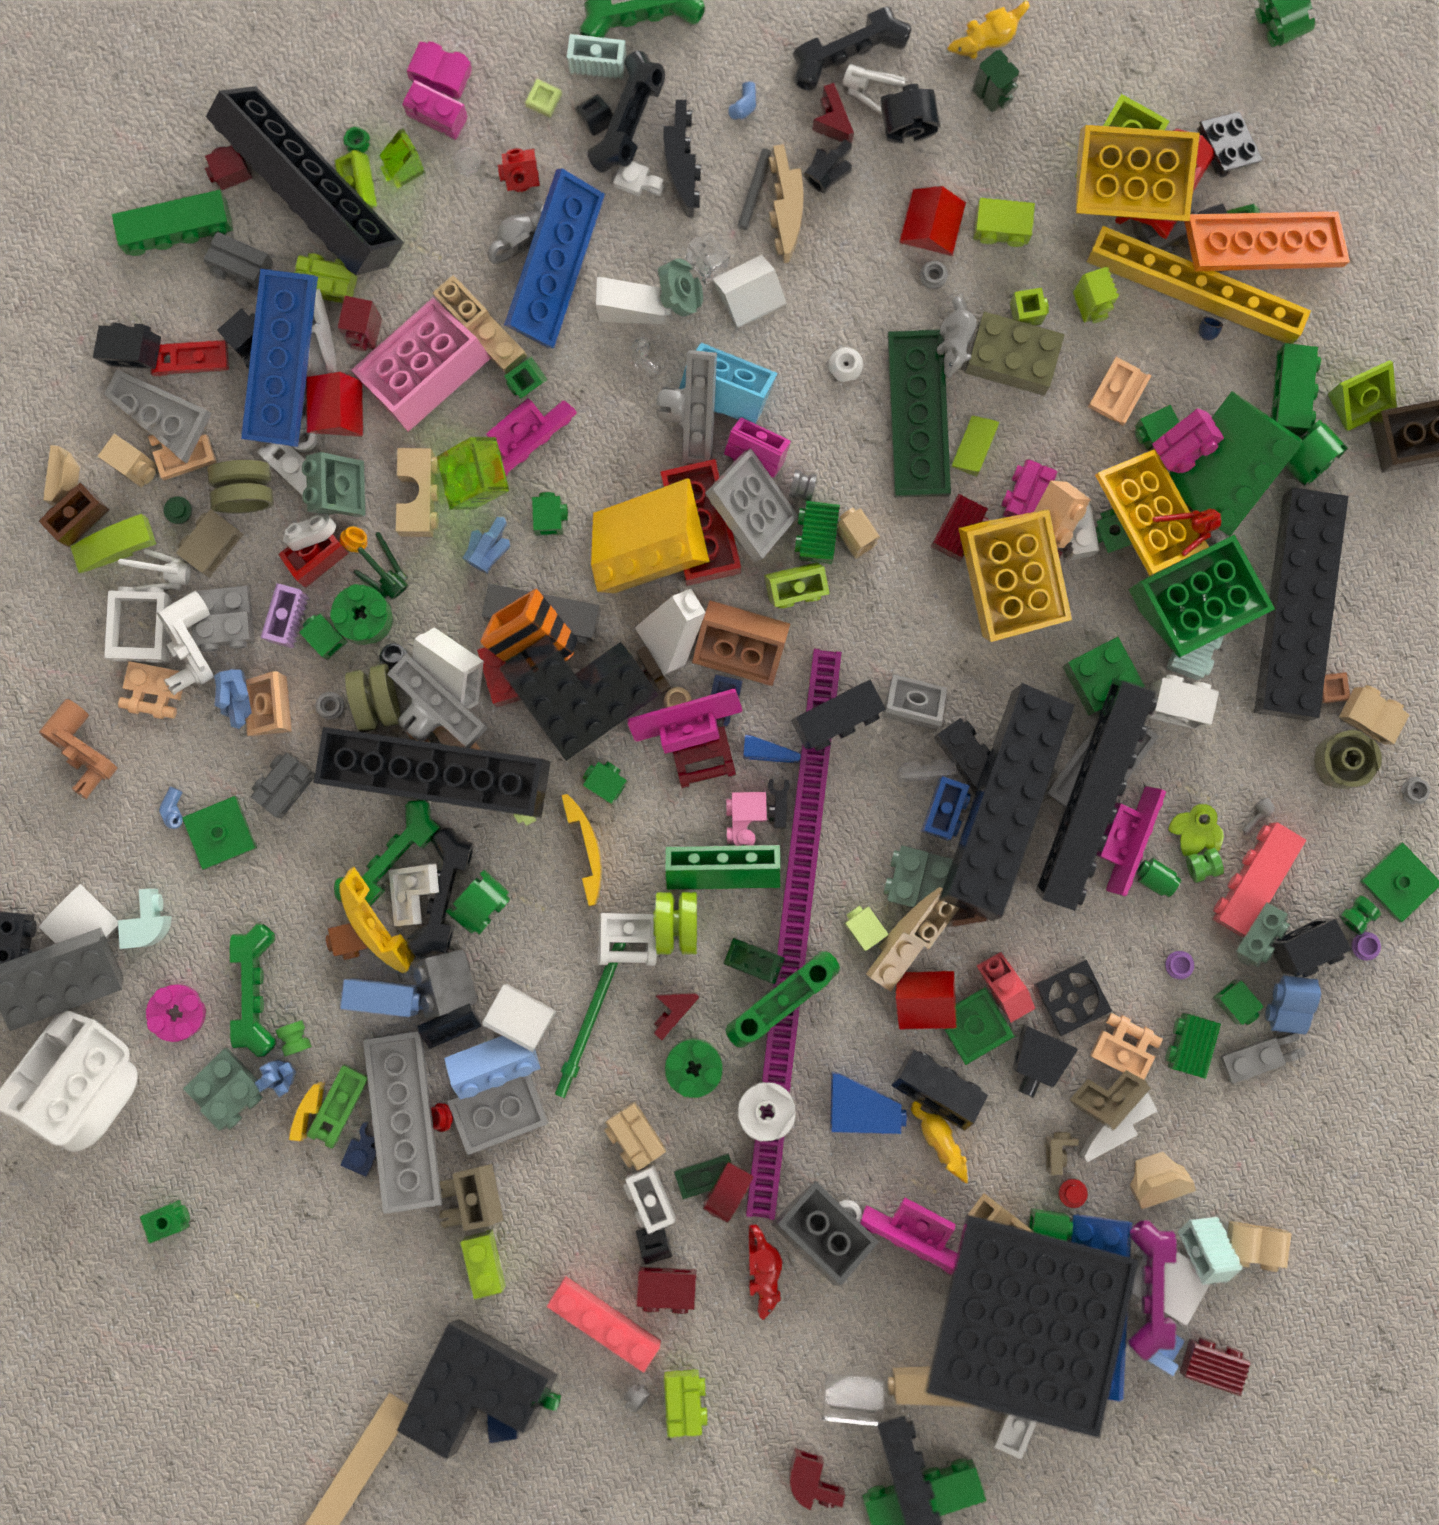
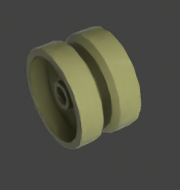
M232 460L216 463L208 467V484L216 488L209 494L210 508L213 511L230 514L251 513L269 509L274 505L273 490L265 486L272 480L271 469L268 463L257 460Z
M385 663L372 666L368 674L369 679L360 669L345 674L349 706L359 732L365 733L376 730L378 718L385 727L399 724L398 720L401 716L398 695L393 679L387 675L390 670Z

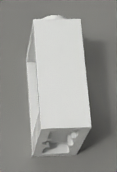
M126 586L118 587V591H108L104 658L113 662L169 663L170 652L166 644L170 643V636L161 623L157 612L171 605L173 597L165 593L164 589L147 587L146 592H137L136 588ZM121 601L157 602L154 648L118 647Z

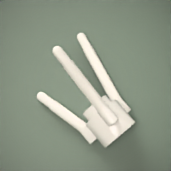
M850 64L843 80V86L849 88L847 94L858 98L872 110L882 115L881 108L861 94L859 90L866 89L869 79L904 87L905 77L867 70Z
M144 549V554L169 563L163 566L133 560H118V563L121 565L163 572L164 580L169 581V583L133 587L136 588L137 592H146L147 587L181 590V585H188L190 580L191 567L189 563H185L184 559L173 558L149 549Z

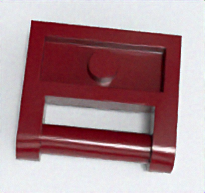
M724 726L718 727L719 739L673 752L682 789L690 787L689 784L728 775V777L736 776ZM723 756L725 764L686 773L685 765Z

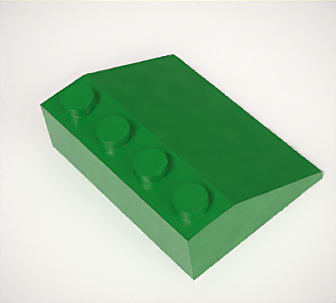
M1233 391L1229 393L1212 416L1215 425L1224 437L1217 444L1218 448L1213 453L1206 456L1202 455L1195 460V466L1184 473L1171 471L1169 473L1182 499L1194 511L1202 512L1207 509H1214L1220 513L1221 526L1219 530L1229 537L1302 445V439Z
M1235 534L1138 582L1128 589L1142 616L1178 658L1275 610Z

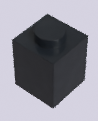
M242 308L217 329L220 335L241 358L251 351L255 314L252 312L248 315Z

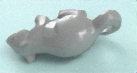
M535 202L534 210L526 214L509 216L501 222L497 240L490 245L487 252L488 258L493 264L502 263L530 248V240L534 237L544 204ZM501 249H507L508 251L504 254L496 255Z
M955 296L952 299L955 311L945 318L940 329V334L945 336V341L938 346L937 353L943 355L945 351L947 352L944 358V373L947 378H950L959 370L965 361H969L972 358L971 354H968L966 351L975 333L977 322L975 316L967 310L966 302L961 296Z

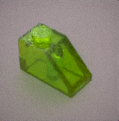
M404 128L398 130L379 155L383 163L379 168L387 182L392 180L397 189L426 173L419 154Z

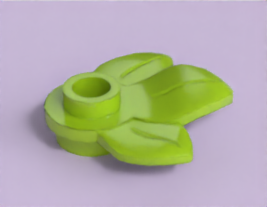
M1198 804L1190 812L1177 814L1171 820L1168 827L1169 832L1181 835L1180 848L1185 857L1198 854L1204 847L1207 849L1215 848L1219 851L1224 839L1223 830L1217 824V812L1208 804ZM1207 814L1208 820L1204 823L1199 822V817Z

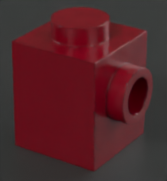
M232 145L215 148L210 154L205 155L209 165L205 167L206 174L210 182H216L222 191L252 179L244 157L237 153Z

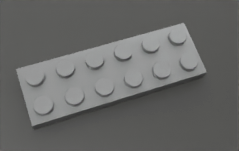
M419 1032L363 1040L383 1214L443 1205L423 1039Z

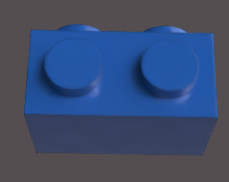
M944 776L940 777L921 832L946 841L951 840L952 836L957 837L962 823L961 820H958L961 809L966 810L971 794L967 793L969 785Z

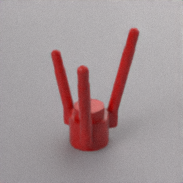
M1207 509L1202 512L1195 510L1190 513L1162 515L1152 518L1153 522L1192 519V529L1199 533L1200 536L1181 552L1182 556H1186L1204 540L1209 539L1211 532L1219 529L1221 526V515L1214 509Z

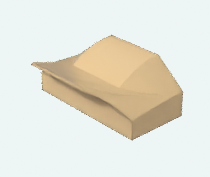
M50 445L43 500L52 506H55L72 488L76 487L79 480L80 467L70 452L60 446Z
M1165 1152L1135 1161L1134 1178L1130 1183V1188L1141 1210L1196 1191L1194 1181L1184 1166L1175 1163Z

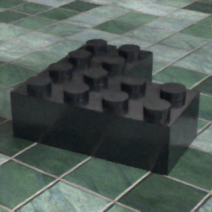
M545 635L525 649L537 667L535 669H531L521 653L499 668L566 761L659 696L622 642H619L574 674L555 645Z
M455 1320L448 1323L397 1428V1432L444 1459L457 1454L478 1409L524 1434L533 1428L544 1405L541 1401L548 1397L558 1374L462 1320Z

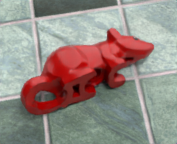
M751 1224L748 1228L750 1275H754V1279L749 1280L750 1296H754L756 1292L759 1294L757 1312L760 1319L764 1320L782 1299L781 1293L777 1289L783 1261L778 1249L766 1241L759 1226Z

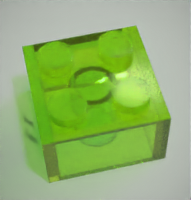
M469 437L436 456L449 510L477 509L509 492L496 437Z

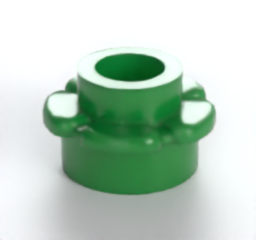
M351 127L346 131L343 143L347 147L348 152L356 150L364 153L370 146V135L367 131L359 127Z

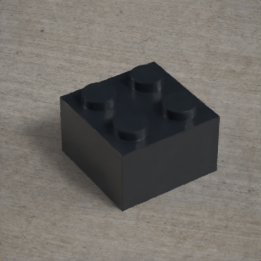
M1318 918L1285 934L1282 939L1277 938L1271 946L1275 948L1273 955L1282 973L1291 974L1294 977L1302 975L1303 978L1319 971L1318 966L1328 962L1329 965L1343 960L1345 958L1343 954L1352 950L1336 918Z

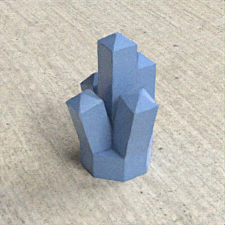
M497 517L490 530L483 535L479 530L472 531L468 549L463 556L464 561L487 574L493 564L510 548V541L501 538L503 536L502 532L507 526L504 517Z
M234 669L219 672L214 675L216 683L215 706L220 708L222 715L230 718L231 727L240 729L246 723L245 719L251 714L245 674L242 670Z
M282 1060L269 1062L259 1068L263 1076L255 1082V1085L259 1092L267 1088H273L278 1097L289 1091L296 1071L290 1062Z

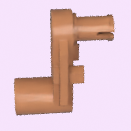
M65 699L39 733L47 741L62 750L61 754L68 758L66 762L76 770L82 764L86 766L88 770L72 787V790L79 796L81 794V797L87 800L100 781L109 780L118 768L109 759L73 736L89 717V714L73 701Z

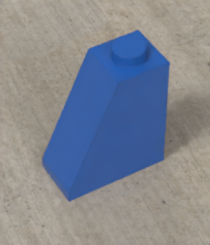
M831 1072V1132L901 1134V1127H906L907 1113L906 1109H902V1105L898 1101L839 1072Z

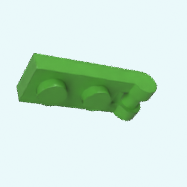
M346 1064L342 1065L308 1131L307 1137L313 1140L317 1138L325 1142V1146L330 1149L335 1147L368 1082L367 1075ZM324 1122L333 1125L331 1132L322 1128Z

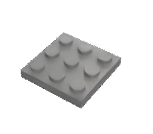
M751 448L743 452L705 493L754 563L764 558L798 517Z

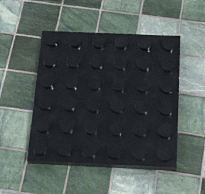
M966 1214L925 1392L1100 1438L1139 1260Z

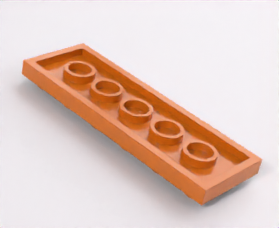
M1338 211L1190 214L1189 222L1184 221L1194 271L1345 267L1350 262Z

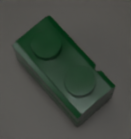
M1001 49L996 50L980 63L972 89L980 100L983 99V104L990 112L996 111L999 107L1001 109L1006 108L1013 101L1014 96L1012 94L1018 88L1016 82L1020 71L1012 62L1008 63L1009 58Z

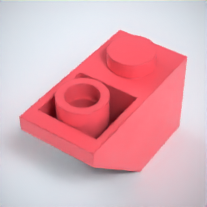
M1001 952L977 965L997 1004L1010 1022L1035 1009L1027 987Z

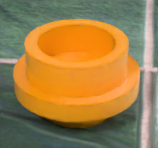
M348 527L342 531L339 537L340 543L350 552L358 553L357 549L359 547H362L364 550L367 547V535L358 527Z

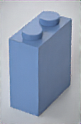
M359 978L344 980L340 1009L404 1017L418 1015L419 1010H423L421 994H419L417 985Z

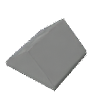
M893 674L885 702L886 710L883 711L882 717L937 730L941 727L947 688Z

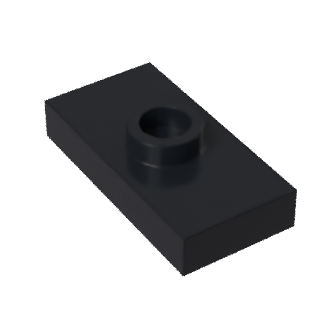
M469 1003L450 1013L443 1014L418 1025L417 1029L427 1047L432 1049L482 1026L479 1017Z

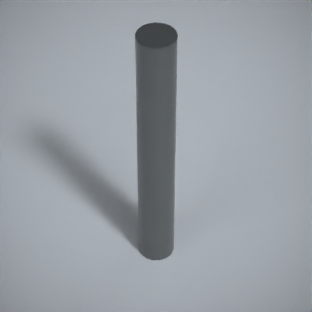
M763 148L761 150L737 225L740 229L748 230L767 171L769 157L772 155V151Z

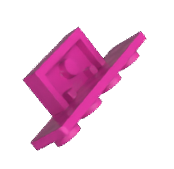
M527 398L486 433L501 454L481 470L482 475L493 485L503 480L509 471L519 463L524 462L530 453L540 445L545 444L558 429L566 426L572 417L577 414L576 410L563 400L543 416L535 404Z
M731 689L632 717L627 722L636 742L660 735L662 748L666 754L719 739L716 719L737 714L743 710L736 689Z
M1146 786L1136 810L1115 802L1114 807L1117 808L1115 819L1112 824H1107L1104 832L1107 835L1105 846L1102 851H1097L1096 856L1115 864L1106 891L1127 896L1133 884V878L1138 865L1143 858V852L1149 836L1152 834L1157 815L1163 805L1166 794L1165 790Z
M905 1197L892 1218L868 1205L865 1206L860 1224L869 1232L878 1234L890 1240L895 1246L903 1247L916 1254L920 1259L939 1266L948 1274H953L957 1253L945 1247L953 1234L956 1224Z

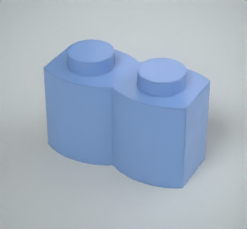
M1282 976L1279 984L1276 983L1274 985L1273 1001L1267 1005L1265 1012L1266 1021L1270 1022L1272 1031L1307 1034L1312 1023L1313 1014L1316 1012L1321 998L1318 980Z

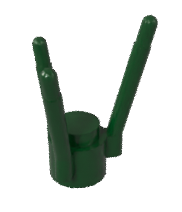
M376 532L375 535L396 573H393L392 570L386 573L362 547L357 549L358 552L381 576L379 582L382 585H379L357 569L353 573L379 591L384 598L389 596L394 600L408 588L409 585L405 582L408 577L402 572L381 533Z

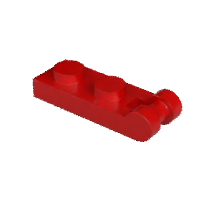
M225 340L160 344L156 369H151V375L162 377L168 374L229 370L228 343ZM170 355V363H165L164 357Z

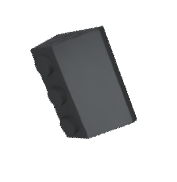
M814 1181L796 1197L771 1224L835 1286H841L879 1243L817 1181Z

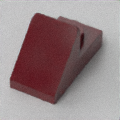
M834 82L825 85L822 98H820V104L825 115L813 119L812 130L838 142H842L845 139L852 144L854 130Z
M696 992L657 994L655 997L672 1012L668 1015L664 1011L656 1020L654 1025L657 1029L654 1031V1034L660 1040H663L700 998V995Z

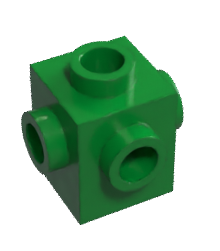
M1113 508L1101 512V518L1096 519L1098 526L1095 527L1098 544L1104 542L1108 553L1132 545ZM1112 525L1119 526V530L1116 533H1111L1109 529Z

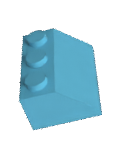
M700 343L696 351L717 353L714 412L728 415L737 419V421L742 417L756 424L778 373ZM686 367L679 389H683L686 386Z

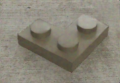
M1125 1070L1108 1091L1087 1079L1070 1098V1101L1076 1108L1114 1131L1151 1088L1145 1080Z

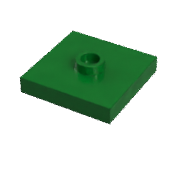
M237 796L230 797L182 817L202 870L257 849Z
M1403 842L1397 844L1360 880L1364 887L1398 922H1403L1439 888V879Z
M986 987L956 1003L957 1028L944 1029L965 1065L1015 1037Z

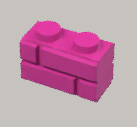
M416 80L412 83L402 103L408 117L440 133L444 132L446 136L454 140L457 139L468 117L464 104Z
M1197 408L1152 445L1158 455L1161 456V460L1167 469L1177 473H1184L1195 466L1194 461L1199 457L1213 453L1218 448L1217 444L1224 437L1210 414Z
M741 417L730 432L724 454L731 457L733 461H736L743 452L751 448L769 475L775 478L785 462L791 441Z
M1026 459L1023 466L1017 465L1011 479L1016 482L1013 491L1007 490L1001 506L1005 507L1003 516L1011 517L1034 512L1050 481L1055 480L1058 472L1029 459Z

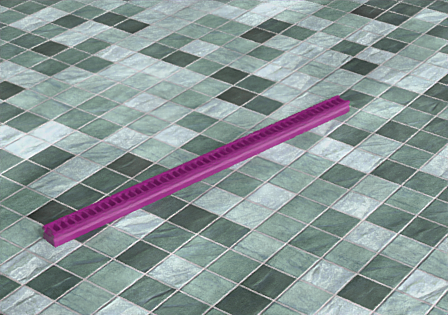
M814 648L806 712L837 696L842 652L823 651ZM803 744L801 747L777 955L784 957L785 960L776 984H773V989L805 965L831 745L817 752L815 748L805 750ZM800 1006L767 1032L762 1082L776 1083L785 1088L789 1094ZM768 1104L766 1107L761 1105L759 1108L762 1112L760 1117L764 1120L767 1116L772 1118L775 1114L772 1112L773 1106L771 1104ZM785 1136L775 1140L759 1141L755 1139L751 1166V1175L754 1177L749 1185L746 1217L754 1216L775 1220Z

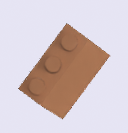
M710 600L701 624L692 663L773 686L790 623Z

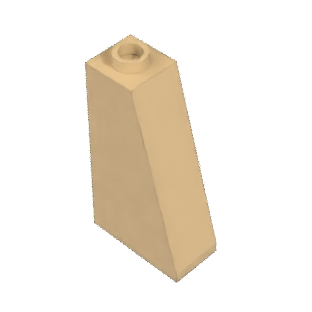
M931 1366L892 1368L893 1377H888V1394L894 1395L896 1404L977 1407L927 1394L925 1388Z

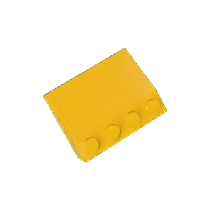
M1084 125L1080 129L1075 214L1189 222L1200 133Z
M1155 449L1095 475L1149 576L1209 547L1204 540L1186 556H1182L1181 552L1200 536L1199 533L1192 529V519L1166 522L1152 521V518L1156 516L1190 513Z
M690 479L676 482L593 513L591 568L597 592L618 593L709 562Z
M1048 509L959 528L982 637L993 642L1072 620Z

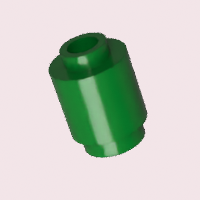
M1154 858L1149 861L1144 860L1136 871V874L1139 875V883L1158 895H1165L1168 898L1174 894L1181 882V878L1176 876L1177 873Z

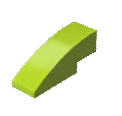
M139 514L99 530L70 546L78 572L81 574L116 562L119 559L133 556L132 552L156 545V541L148 518L143 514Z

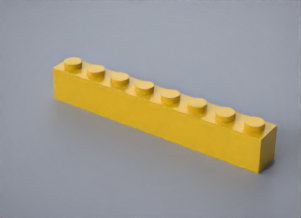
M1102 226L1086 261L1099 268L1108 267L1110 268L1109 272L1283 343L1293 344L1302 335L1311 312L1307 308L1216 271H1194L1193 262L1105 226Z

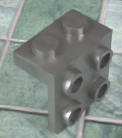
M456 950L411 963L419 994H421V1005L425 1018L450 1013V1011L469 1003L470 1005L476 1004L477 996L466 954L463 950Z

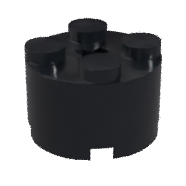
M908 84L902 88V92L887 94L880 98L887 141L901 144L904 143L903 138L913 137V141L916 142L929 138L939 131L940 118L936 95L933 89H919L918 84Z

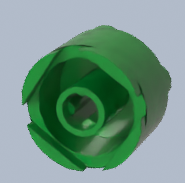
M1259 0V7L1255 9L1257 21L1259 24L1265 23L1269 31L1267 32V40L1272 48L1283 46L1312 32L1315 28V17L1309 19L1308 11L1313 9L1310 0Z
M1318 420L1307 430L1308 433L1301 438V447L1285 466L1303 487L1318 478L1331 466L1336 457L1339 459L1348 450V447L1321 420Z
M353 584L342 590L332 604L330 618L334 627L342 636L354 644L369 645L380 642L391 630L393 618L390 604L377 590L370 586ZM360 611L365 612L367 615L365 619L359 618L358 614Z
M485 869L480 873L483 879L479 880L476 877L453 903L456 909L454 910L450 907L446 911L448 915L471 935L474 932L480 935L490 924L491 919L488 916L494 910L499 913L510 901V898L507 896L510 891Z
M688 1038L678 1042L671 1049L666 1059V1079L672 1089L683 1097L699 1098L711 1093L717 1087L722 1077L723 1064L720 1053L714 1045L703 1039ZM693 1060L695 1064L700 1063L702 1065L699 1068V1074L695 1075L693 1072H687L686 1069L689 1068V1061Z

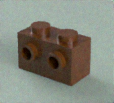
M79 483L60 502L50 508L39 522L59 543L69 548L110 509L92 490Z

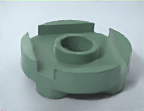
M678 258L658 268L662 291L660 300L666 309L671 308L680 316H688L697 312L696 309L701 307L703 303V289L699 277L693 278L690 272L693 269L687 261Z

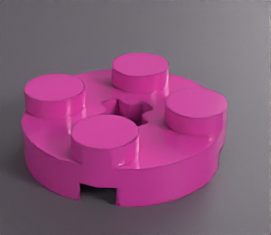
M175 984L160 988L147 1004V1027L157 1037L165 1041L179 1042L190 1038L201 1029L206 1016L204 1002L201 1001V998L197 995L198 993L193 988L186 985ZM178 1005L179 1011L183 1012L182 1017H177L174 1021L169 1014V1010Z

